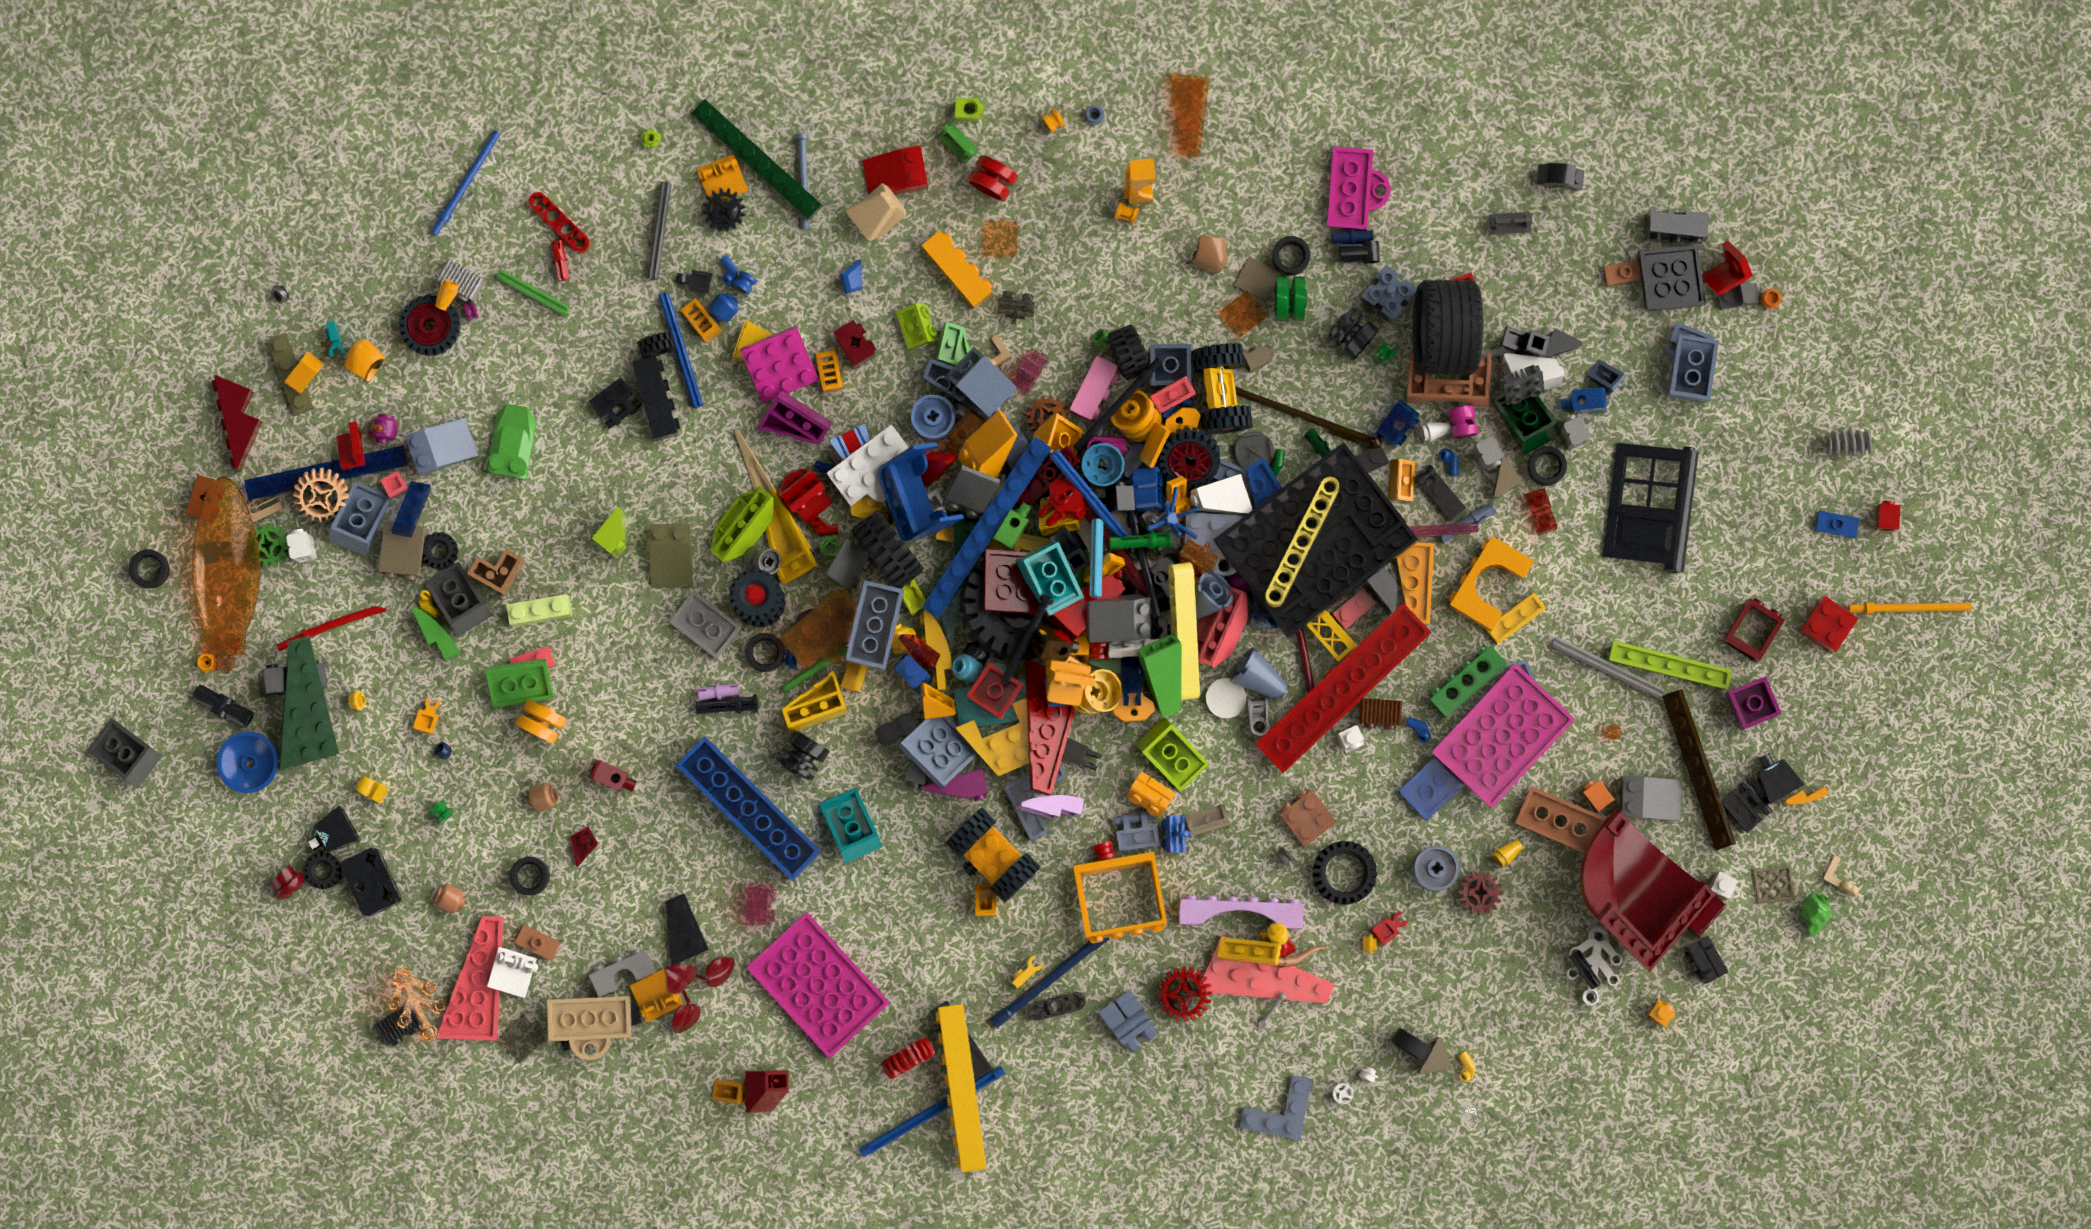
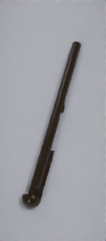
M1235 387L1236 395L1289 414L1293 418H1296V416L1301 417L1310 423L1330 429V434L1371 449H1378L1382 446V438L1378 434L1374 438Z

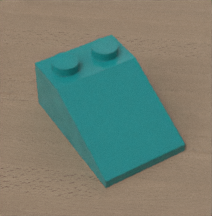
M1049 542L1016 560L1023 578L1039 603H1041L1039 600L1041 594L1054 599L1052 606L1048 605L1045 611L1048 616L1084 598L1059 542Z
M857 788L819 803L845 864L883 847Z

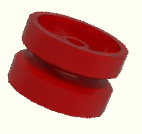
M980 155L975 163L979 171H971L967 182L987 196L1005 202L1010 194L1006 186H1014L1019 176L999 161L985 155Z

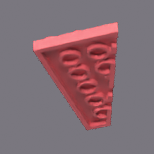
M482 916L435 1038L498 1041L500 990L487 987L498 947L502 948L504 917Z
M1220 939L1204 974L1207 980L1203 983L1211 984V987L1206 988L1207 992L1212 991L1218 994L1278 999V994L1283 992L1286 994L1285 1000L1327 1003L1335 985L1294 966L1283 967L1218 959Z

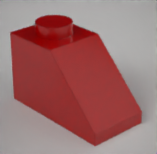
M935 451L926 454L928 468L925 473L920 475L924 486L928 488L935 483L956 461L958 456L956 454Z

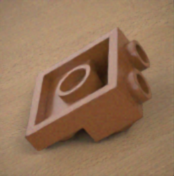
M1305 789L1296 796L1298 801L1293 805L1288 802L1280 809L1282 813L1279 815L1303 847H1306L1336 823L1313 790L1308 792Z

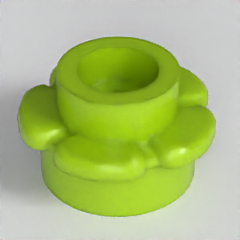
M648 129L641 135L642 144L646 148H656L659 145L661 136L654 129Z

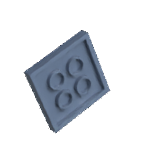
M948 716L926 719L898 745L941 790L979 755L956 729L958 726Z

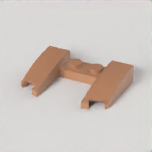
M1411 350L1407 403L1428 404V401L1468 402V406L1489 407L1492 354L1489 353L1487 358L1481 356L1479 367L1470 375L1469 380L1430 379V374L1419 372L1415 364L1414 352Z

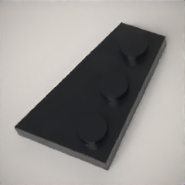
M685 893L665 901L671 966L709 950Z

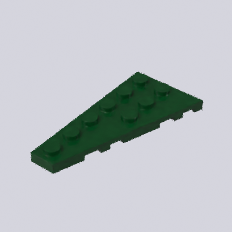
M309 636L288 641L279 770L339 754Z

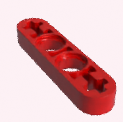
M542 192L531 194L529 204L532 209L577 253L587 252L591 245L588 237ZM536 197L538 199L542 197V203L547 207L543 214L541 213L543 208L540 205L534 206V199ZM552 210L558 212V218L555 221L548 220V212ZM566 224L572 226V232L569 235H564L561 232V228ZM576 232L579 233L576 235V237L580 241H583L584 239L586 240L584 242V248H582L581 246L577 248L578 244L574 239H572L571 242L569 241V239L575 236Z

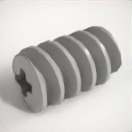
M1832 430L1827 438L1828 455L1831 456L1833 450H1835L1837 456H1839L1841 450L1844 451L1845 456L1848 455L1849 450L1852 451L1853 456L1856 455L1857 450L1860 451L1861 456L1864 455L1865 450H1868L1870 455L1871 434L1868 430H1865L1863 435L1860 430H1857L1855 434L1852 430H1848L1847 434L1844 430H1840L1839 434L1836 430Z

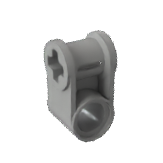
M1268 698L1258 701L1247 699L1250 733L1255 738H1262L1267 733L1269 727ZM1254 724H1263L1265 730L1262 733L1255 732Z

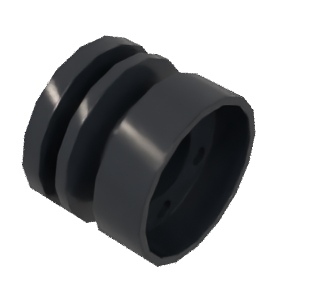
M1354 307L1336 321L1326 338V341L1329 343L1335 337L1338 338L1334 344L1335 348L1344 343L1346 346L1342 354L1351 362L1360 355L1380 330L1370 321L1361 326L1359 323L1363 318L1362 314L1355 320L1352 319L1357 311Z
M794 729L787 740L793 746L792 751L782 748L781 751L789 756L785 759L778 755L776 760L785 769L798 777L813 781L815 776L807 771L810 768L818 772L819 769L813 764V761L816 760L824 763L830 751Z

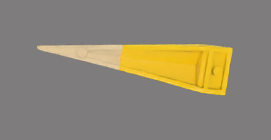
M735 430V435L754 490L760 486L774 498L773 519L765 531L769 547L780 554L781 565L777 574L782 584L786 585L818 567L811 553L809 543L741 432Z

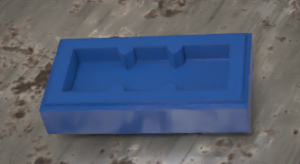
M1818 511L1815 531L1855 539L1860 518Z

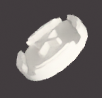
M1230 678L1216 680L1209 686L1206 693L1208 709L1213 715L1221 719H1230L1237 716L1243 711L1246 704L1244 688L1231 682Z

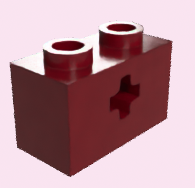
M852 320L834 331L833 334L854 369L876 357L874 353L876 348L871 340L867 341L863 334L866 332L861 323L856 324ZM852 340L860 341V347L852 346Z

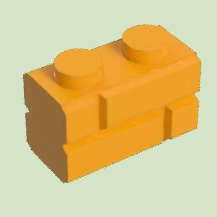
M1141 771L1126 797L1133 804L1147 809L1150 815L1161 818L1176 793Z

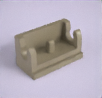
M1224 804L1184 815L1188 830L1191 831L1190 837L1231 825Z

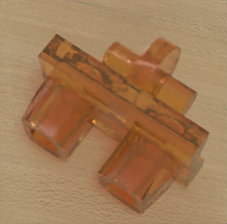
M1187 539L1179 554L1181 556L1180 562L1194 563L1197 565L1196 570L1200 574L1204 572L1211 574L1220 557L1207 550L1209 543L1205 542L1202 547L1190 539Z

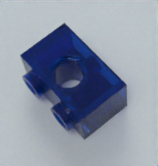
M1400 399L1378 428L1375 435H1379L1383 441L1393 448L1397 444L1402 446L1408 437L1405 433L1409 428L1413 430L1420 420L1417 417L1420 413ZM1394 421H1402L1404 429L1397 430L1393 425Z

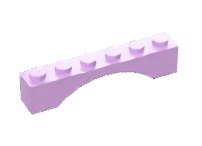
M1184 895V899H1180L1179 924L1200 925L1217 914L1243 910L1263 915L1275 923H1282L1288 929H1303L1304 904H1299V900L1287 899V903H1279V899H1266V902H1258V898H1246V902L1238 901V897H1225V901H1217L1215 896H1205V900H1197V896Z

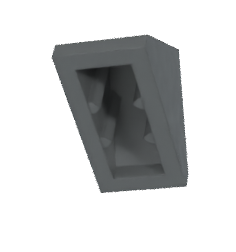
M1555 328L1550 336L1543 358H1550L1578 349L1582 346V342Z

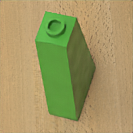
M1172 633L1137 649L1155 709L1162 718L1172 716L1181 710L1182 644Z

